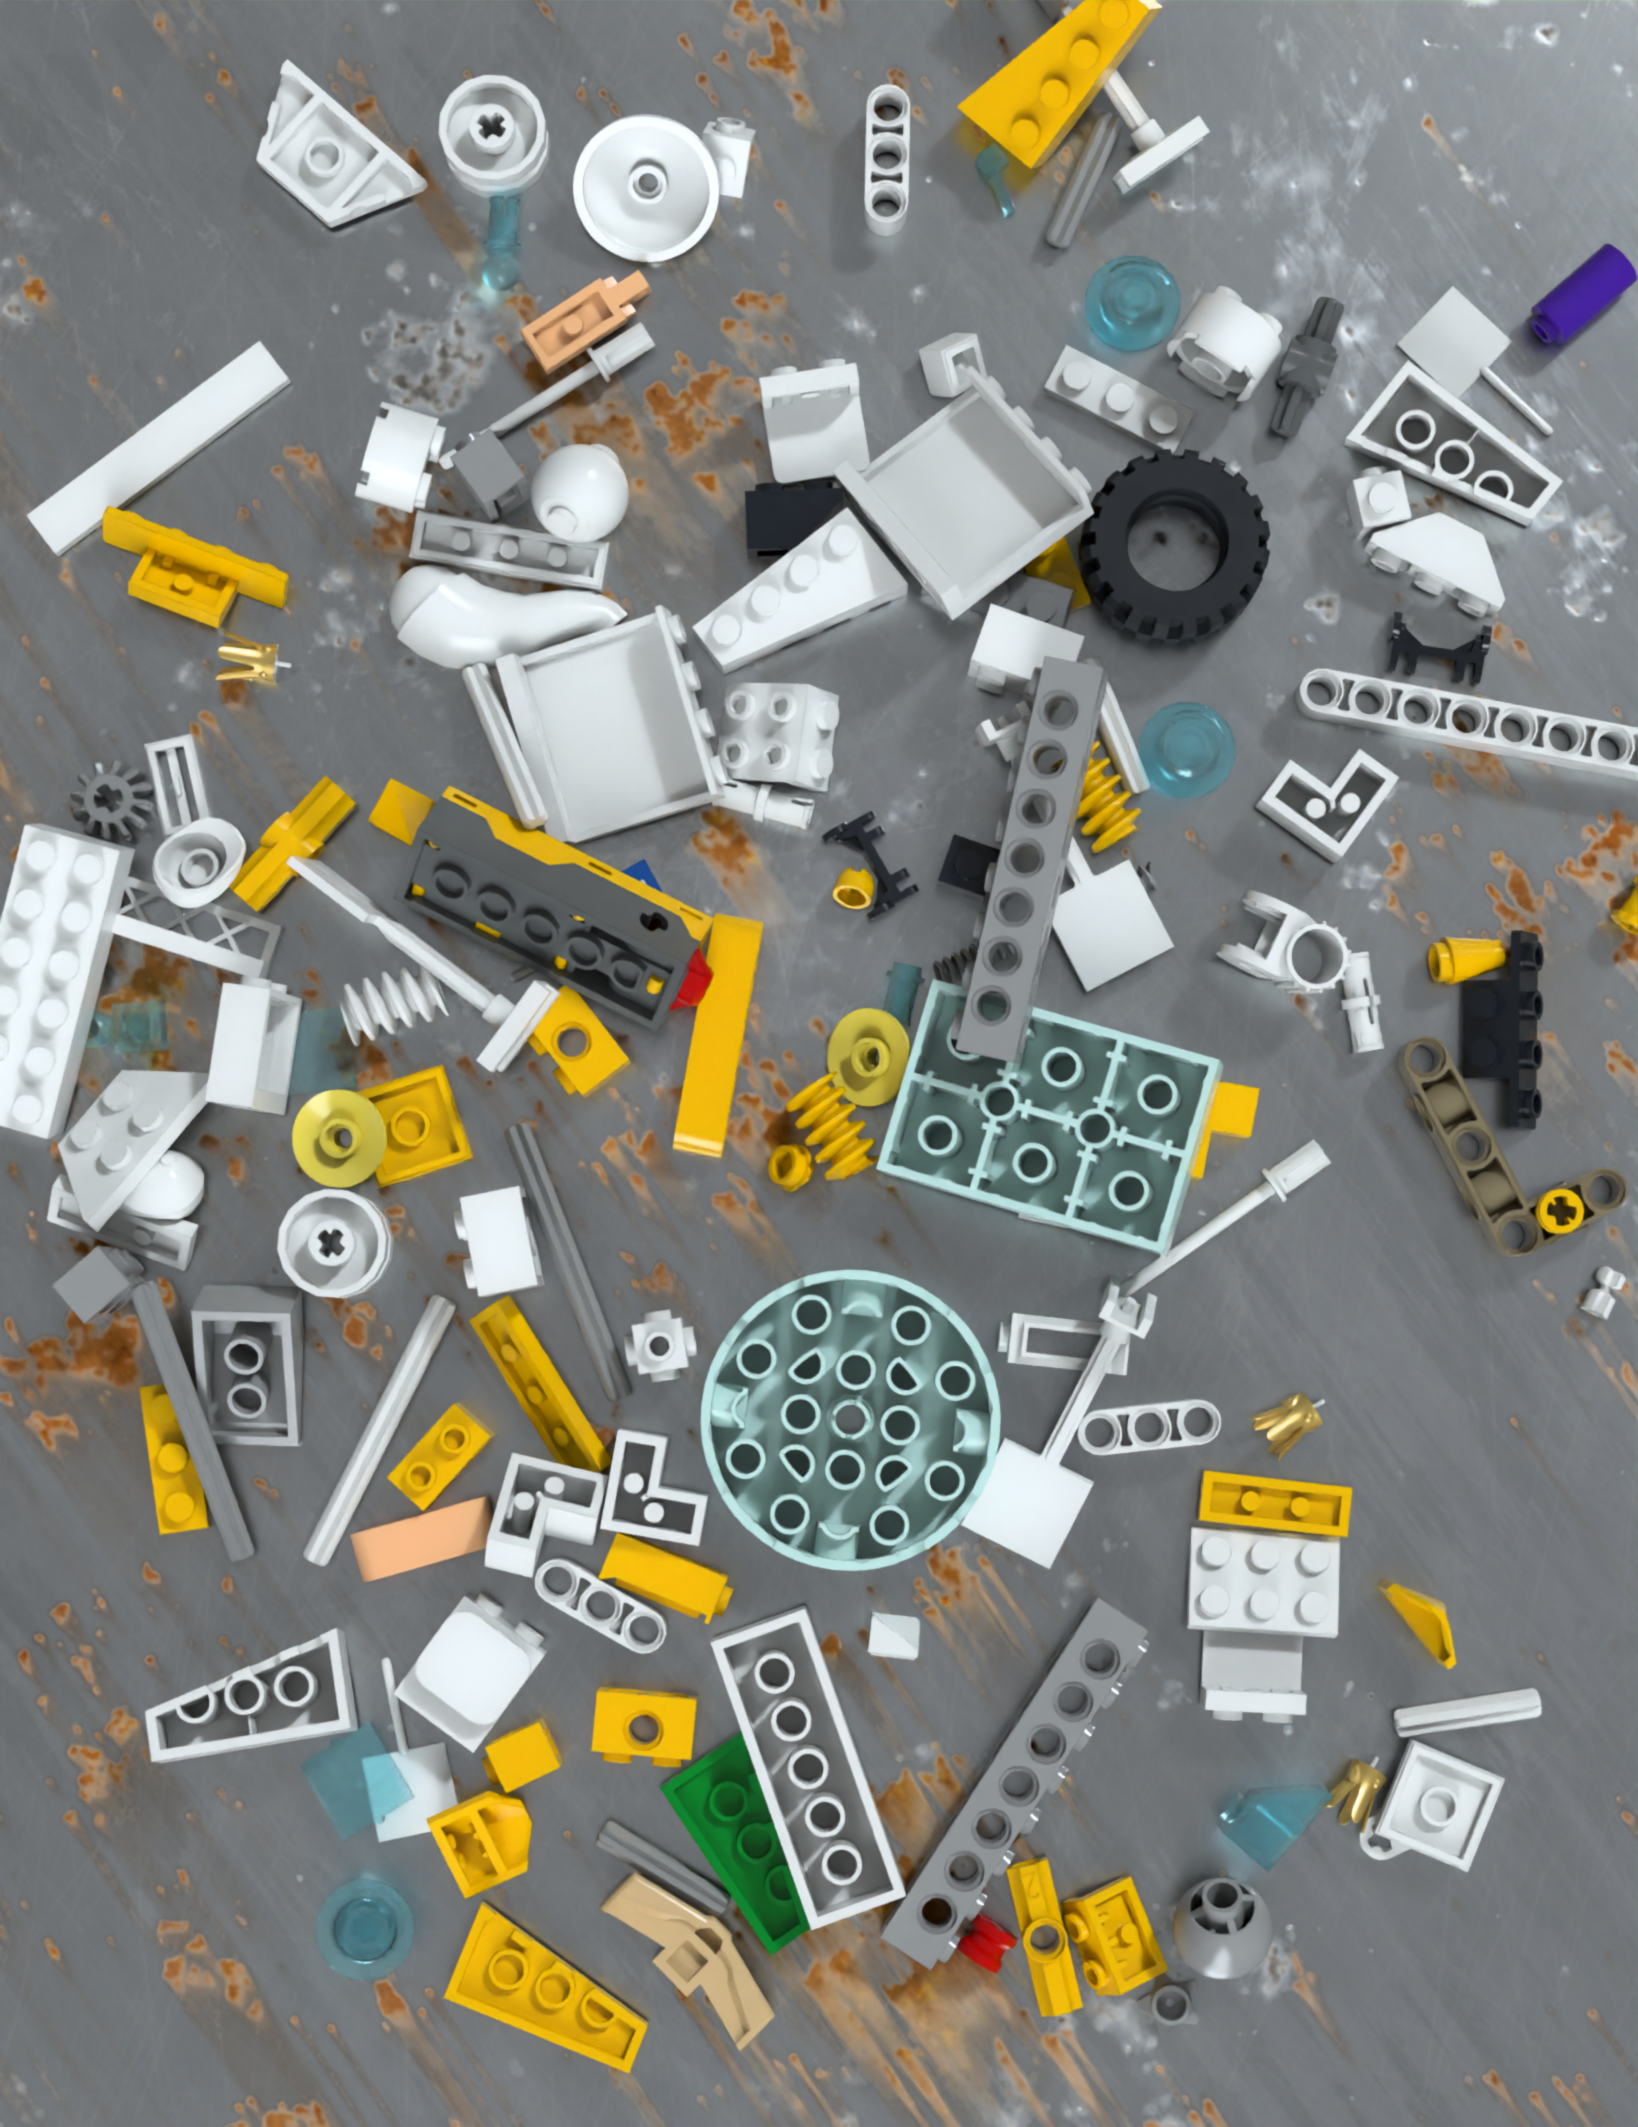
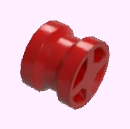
M979 1912L972 1920V1930L968 1936L960 1938L956 1948L981 1967L997 1974L1002 1967L1001 1958L1006 1950L1015 1947L1018 1938L1002 1925Z

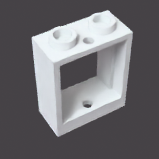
M242 976L240 985L223 982L205 1101L237 1109L285 1115L302 1006L301 998L286 994L287 985L271 983V980L250 976Z

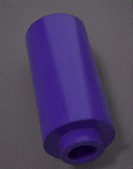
M1604 244L1531 308L1534 317L1531 321L1533 330L1546 343L1554 341L1563 345L1637 281L1634 267L1620 250L1611 244Z

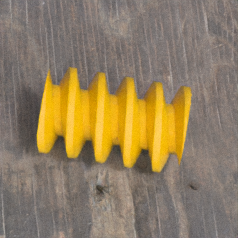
M1099 740L1093 743L1076 819L1089 817V820L1081 829L1083 836L1100 835L1091 846L1094 853L1107 850L1143 827H1135L1133 825L1135 819L1142 812L1139 807L1124 810L1122 807L1131 796L1130 791L1114 793L1112 790L1121 779L1120 775L1115 774L1104 777L1102 774L1111 762L1109 757L1097 760L1092 758V755L1101 745ZM1063 758L1051 766L1050 769L1056 767L1060 769Z
M837 1071L799 1090L786 1105L788 1112L804 1111L795 1123L798 1129L813 1127L814 1130L804 1140L806 1145H823V1148L814 1157L816 1163H833L824 1174L826 1181L838 1179L843 1181L875 1164L880 1155L868 1157L866 1154L875 1144L873 1137L859 1140L857 1138V1135L866 1126L864 1120L848 1122L847 1120L856 1109L855 1104L839 1105L837 1102L847 1091L845 1086L832 1088L828 1086V1083L834 1078Z

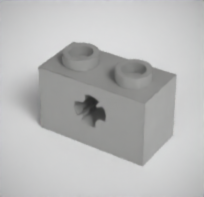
M491 428L483 434H480L479 431L472 432L456 444L455 450L457 452L450 456L459 479L490 522L496 523L531 498V492L525 475Z

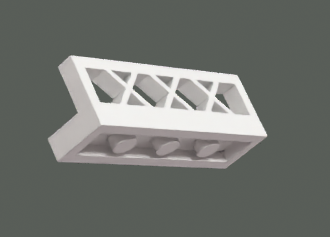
M128 876L125 891L131 904L120 909L119 914L116 916L112 933L244 976L267 979L284 929L283 926L210 902L195 907V910L184 915L180 906L170 902L178 918L161 927H157L149 923L141 906L158 897L167 898L162 894L157 885ZM132 888L149 894L138 900ZM135 910L141 921L124 915ZM205 912L214 914L224 931L223 934L208 942L196 939L188 923L189 920ZM225 918L242 924L230 930ZM182 925L187 936L170 930ZM251 927L269 932L261 960L242 954L234 936ZM228 939L233 951L216 945Z

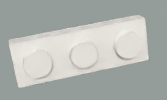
M1068 345L1065 346L1043 389V392L1157 451L1171 449L1172 455H1174L1196 412Z
M60 1174L52 1186L47 1221L117 1247L126 1248L128 1251L179 1270H186L193 1255L198 1230L197 1224L181 1218L156 1219L125 1214L117 1209L97 1233L82 1219L69 1177Z

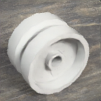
M482 75L465 81L447 98L440 112L438 134L451 173L465 189L483 198L505 199L524 193L540 179L549 161L550 138L539 100L524 84L507 76Z
M323 1189L305 1195L288 1210L279 1227L277 1251L283 1270L298 1287L315 1296L348 1298L368 1291L383 1278L392 1260L394 1237L388 1218L373 1201L348 1190ZM335 1235L343 1236L340 1240L341 1245L345 1247L342 1253L332 1252L329 1247L330 1239Z

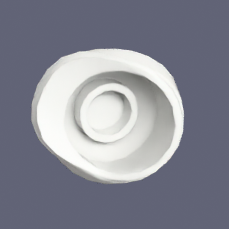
M213 817L198 819L169 836L159 846L153 858L152 870L154 880L162 894L170 902L180 907L195 908L205 905L219 897L236 878L243 864L246 852L245 840L231 823L223 819Z
M167 1150L119 1206L118 1210L137 1217L156 1219L184 1218L196 1209L203 1197V1170L192 1157L180 1151Z

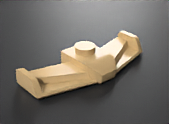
M636 1872L627 1877L600 1905L599 1908L605 1913L608 1912L663 1946L653 1957L652 1962L686 1997L701 1984L739 2051L775 2017V2014L732 1943V1933L714 1915L702 1914Z

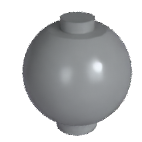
M1217 1877L1194 1885L1181 1898L1173 1917V1937L1179 1954L1193 1970L1209 1978L1229 1980L1250 1973L1264 1960L1272 1943L1273 1921L1269 1907L1255 1889L1237 1879Z

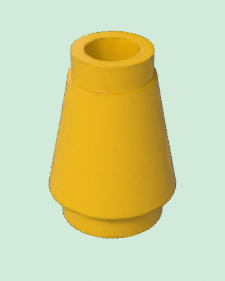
M1442 937L1439 943L1430 944L1428 949V965L1431 976L1435 982H1445L1450 986L1491 972L1494 969L1503 968L1505 965L1503 944L1499 939Z

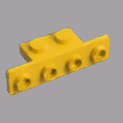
M107 506L103 513V540L106 543L143 556L128 582V595L218 629L237 593L280 609L284 607L287 601L289 576L271 564L259 563L233 553L224 546H214L195 539L179 529L166 528L145 520L131 511H122Z

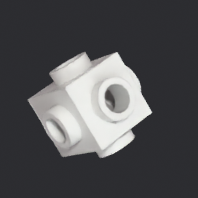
M670 1309L641 1314L642 1324L631 1325L633 1335L624 1337L628 1366L638 1365L639 1375L650 1373L651 1383L681 1378L679 1368L690 1367L689 1357L697 1355L693 1326L684 1327L683 1318L672 1319ZM657 1336H662L669 1342V1350L663 1356L655 1355L650 1348L651 1341Z

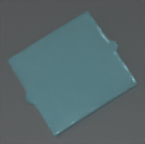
M341 1007L300 1013L288 1096L358 1087L354 1052L357 1051L358 1046H354Z
M368 1722L341 1740L332 1739L329 1748L300 1765L343 1841L348 1840L374 1822L382 1824L385 1821V1815L415 1797L372 1722Z

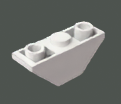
M1441 512L1374 532L1363 549L1364 552L1372 555L1370 561L1379 568L1392 573H1396L1399 569L1415 577L1414 583L1419 588L1435 595H1440L1443 591L1459 599L1458 606L1472 615L1484 617L1486 613L1493 617L1506 600L1484 534Z

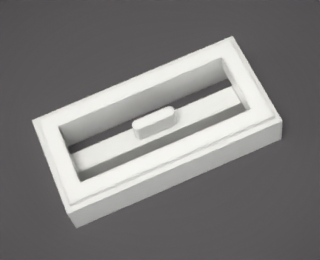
M192 734L144 744L165 840L193 822L177 748L184 747L199 819L212 817L195 739ZM166 751L182 822V825L179 826L173 825L158 752Z

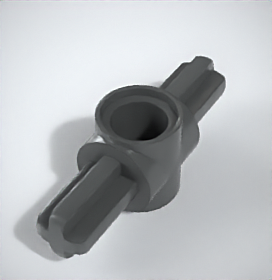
M1330 297L1318 298L1304 335H1296L1295 338L1292 337L1277 376L1278 383L1283 387V391L1270 423L1271 428L1281 435L1294 437L1298 434L1311 398L1322 396L1338 357L1336 349L1331 344L1344 312V305L1336 299Z

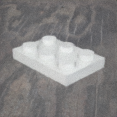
M1191 1527L1189 1533L1187 1629L1336 1638L1338 1635L1340 1536Z

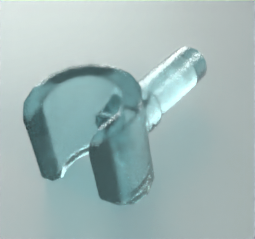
M993 143L978 155L975 166L979 174L989 181L991 187H993L1004 215H1008L1016 210L999 172L1009 165V160L1003 150L996 143Z

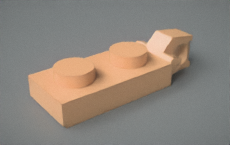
M639 270L619 283L616 282L613 276L603 281L599 278L519 332L545 373L549 375L628 323V320L637 314L633 305L651 293L650 286Z

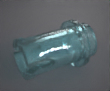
M894 962L892 971L887 970L886 976H889L890 980L883 1011L895 1017L901 1025L910 1026L919 984H924L925 979L920 978L922 968Z

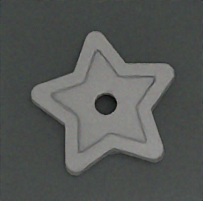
M1162 1973L1155 1977L1154 1991L1137 2001L1136 2005L1139 2009L1155 2017L1159 2036L1164 2037L1174 2026L1181 2023L1191 2025L1199 2023V2018L1191 2005L1198 1983L1193 1980L1174 1983L1165 1973ZM1170 1998L1175 2001L1174 2006L1171 2008L1165 2005L1166 2000Z

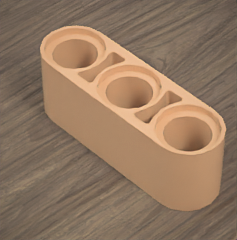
M488 1495L350 1534L362 1582L373 1581L485 1549L494 1516Z

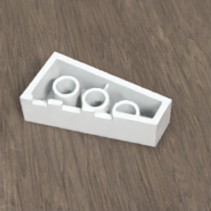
M1409 360L1346 437L1344 446L1398 470L1401 469V471L1525 526L1531 523L1563 483L1562 479Z
M847 507L692 627L693 634L704 651L723 675L778 652L787 645L819 634L830 626L868 612L869 609L889 600L893 601L907 595L908 583Z
M335 1628L299 1646L296 1645L278 1653L274 1657L243 1668L221 1680L204 1685L145 1711L151 1762L166 1763L358 1730L345 1632Z

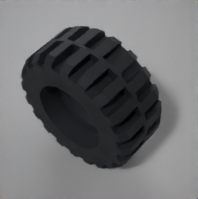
M1171 449L1156 451L1153 458L1145 460L1141 455L1130 460L1124 470L1121 472L1116 470L1106 479L1101 491L1095 494L1091 502L1094 514L1084 521L1079 543V560H1082L1083 567L1081 576L1085 587H1090L1093 593L1092 602L1099 612L1104 609L1112 617L1111 624L1121 631L1124 627L1136 632L1135 638L1145 642H1149L1150 638L1162 639L1163 645H1177L1180 640L1189 639L1191 643L1206 639L1207 635L1215 630L1219 633L1229 626L1238 614L1241 615L1250 603L1268 565L1270 550L1267 549V541L1270 537L1268 521L1262 520L1261 512L1264 507L1258 495L1250 496L1246 490L1249 482L1239 472L1234 476L1230 475L1224 470L1226 463L1214 456L1211 463L1198 459L1199 451L1185 449L1183 455H1172ZM1168 505L1185 507L1201 515L1211 525L1218 537L1220 551L1217 566L1205 582L1190 590L1171 591L1149 583L1135 570L1128 554V538L1134 523L1146 511Z

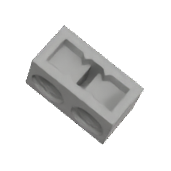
M97 1246L57 1280L52 1287L84 1324H103L132 1299L130 1290L135 1285L144 1282L139 1276L144 1271V1268L126 1248L121 1251L117 1247Z

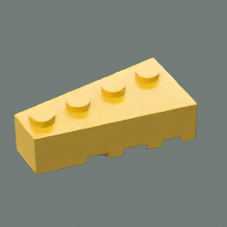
M1084 0L956 107L1030 169L1045 165L1162 9V6L1155 0Z

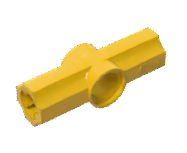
M325 775L291 813H284L267 829L259 841L261 846L244 863L229 887L256 912L260 913L293 876L298 877L300 875L286 864L290 856L316 860L325 848L324 842L358 804Z
M1033 1858L1008 1866L1006 1874L1040 2016H1059L1082 2008L1083 2003L1048 1858ZM1041 1925L1052 1926L1058 1932L1056 1942L1047 1949L1037 1948L1030 1942L1032 1932Z

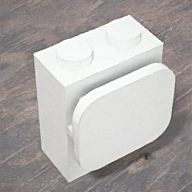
M482 1592L476 1598L467 1593L461 1599L393 1693L472 1753L476 1751L548 1652L540 1646L544 1638L523 1622H519L517 1627H514L500 1616L504 1608Z

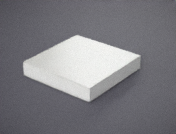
M1409 1739L1373 1832L1468 1872L1505 1778L1413 1739Z

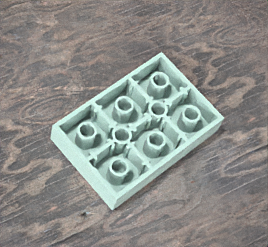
M933 979L876 1169L887 1175L1168 1257L1224 1066L1221 1061L1033 1007L1021 1064L956 1050L957 1039L951 1038V1029L957 1009H965L969 991L963 990L961 986ZM993 995L987 996L982 1005L983 1014L989 1021L1000 1019L1007 1008L1005 999Z

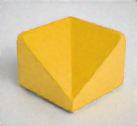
M390 778L368 822L377 829L412 846L418 827L436 803L419 792Z

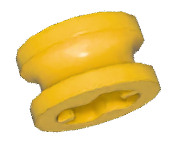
M1556 1189L1550 1190L1540 1197L1536 1204L1535 1214L1538 1223L1543 1229L1550 1233L1560 1234L1571 1232L1579 1226L1583 1220L1584 1207L1579 1196L1571 1190ZM1556 1197L1563 1198V1205L1572 1208L1571 1218H1563L1565 1222L1563 1226L1556 1225V1217L1547 1214L1548 1204L1556 1205L1554 1200Z

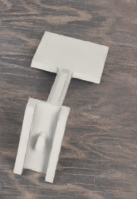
M1038 0L1052 22L1059 17L1063 19L1072 11L1069 6L1070 0ZM1117 70L1114 71L1102 87L1133 132L1130 134V137L1140 150L1112 179L1123 195L1200 143L1203 137L1210 132L1201 117L1197 116L1164 134L1155 119L1150 120Z
M1025 700L1016 704L1008 712L1013 722L1012 724H1009L1004 715L995 720L1000 729L996 732L990 719L980 723L974 730L982 748L997 743L1005 761L1010 760L1012 765L1020 766L1024 746L1018 745L1021 721L1023 716L1031 717L1032 714ZM1038 798L1033 800L1032 803L1043 823L1051 814V804L1048 799ZM1072 835L1065 867L1074 882V887L1059 895L1052 927L1085 991L1088 992L1169 950L1174 945L1130 860L1128 859L1099 875H1093Z
M291 855L286 862L292 869L363 923L376 925L391 943L483 1012L482 1018L498 1029L476 1060L490 1072H495L496 1069L500 1072L506 1070L561 994V992L546 981L534 980L517 1005H514L501 994L495 996L404 925L395 922V918L320 860Z
M1112 1275L1104 1291L1098 1316L1104 1319L1099 1330L1102 1336L1043 1451L1037 1454L1004 1438L997 1452L991 1475L981 1496L961 1523L962 1526L1048 1569L1051 1568L1094 1484L1093 1481L1061 1466L1060 1461L1120 1344L1125 1345L1131 1333L1144 1339L1154 1319L1157 1297L1148 1293L1143 1304L1140 1305L1131 1297L1126 1298L1119 1295L1122 1279Z

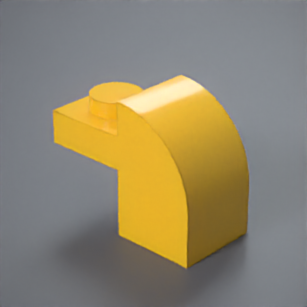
M1219 1082L1191 1179L1200 1180L1203 1178L1211 1133L1242 1139L1251 1137L1260 1088Z

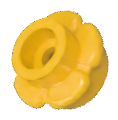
M790 1144L781 1145L773 1152L768 1170L773 1182L781 1184L785 1191L792 1192L798 1189V1185L802 1186L809 1181L813 1174L814 1165L807 1147Z

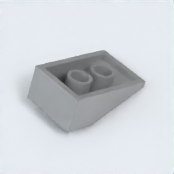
M203 1285L191 1310L197 1396L215 1444L299 1446L301 1438L304 1341L301 1288L286 1286Z

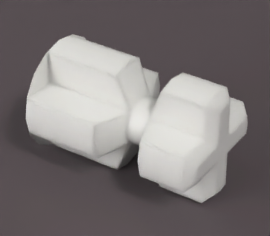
M1601 1267L1595 1276L1600 1287L1599 1289H1589L1581 1308L1607 1320L1616 1301L1610 1295L1611 1290H1621L1626 1278L1623 1274L1609 1267Z

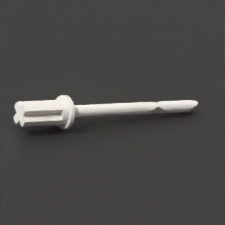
M639 322L594 351L591 347L588 348L587 352L592 359L591 362L479 433L483 434L491 428L496 437H500L599 373L608 383L611 381L609 375L655 346L653 340L643 324ZM455 448L439 459L443 469L446 470L454 466L450 456L457 452Z
M1313 1139L1269 1171L1265 1168L1260 1170L1266 1179L1265 1183L1169 1250L1168 1257L1161 1255L1121 1283L1119 1295L1126 1298L1273 1194L1276 1193L1284 1203L1287 1200L1286 1194L1331 1163L1322 1148Z

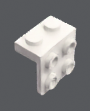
M829 359L817 363L816 369L797 372V368L793 366L779 367L770 370L768 377L759 378L770 457L776 483L790 485L834 478L832 470L846 459L858 472L865 471L869 467L870 458L859 397V376L856 363L845 364L844 359Z
M730 683L725 690L717 755H721L729 779L737 781L785 782L808 791L827 792L829 776L833 770L832 748L835 728L839 722V696L810 684Z
M1203 1630L1200 1705L1205 1710H1213L1212 1718L1218 1720L1239 1721L1243 1720V1712L1263 1713L1262 1721L1292 1723L1293 1714L1306 1715L1307 1695L1301 1691L1303 1636Z

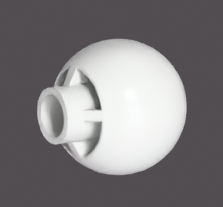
M573 444L561 447L549 454L541 462L533 477L531 502L538 520L551 534L568 542L587 543L603 538L618 526L628 506L629 487L625 473L619 464V459L610 448L601 444Z

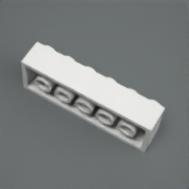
M42 823L24 825L0 921V1126L45 1139L64 1132L114 934L112 933L116 916L120 911L135 849Z
M806 1605L713 1637L710 1642L811 1930L905 1897L906 1889Z

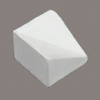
M953 333L918 350L929 392L932 396L955 397L971 388L973 385L966 371L971 365L984 379L988 377L977 334Z
M871 1612L867 1647L870 1655L909 1660L918 1658L919 1619L916 1617Z

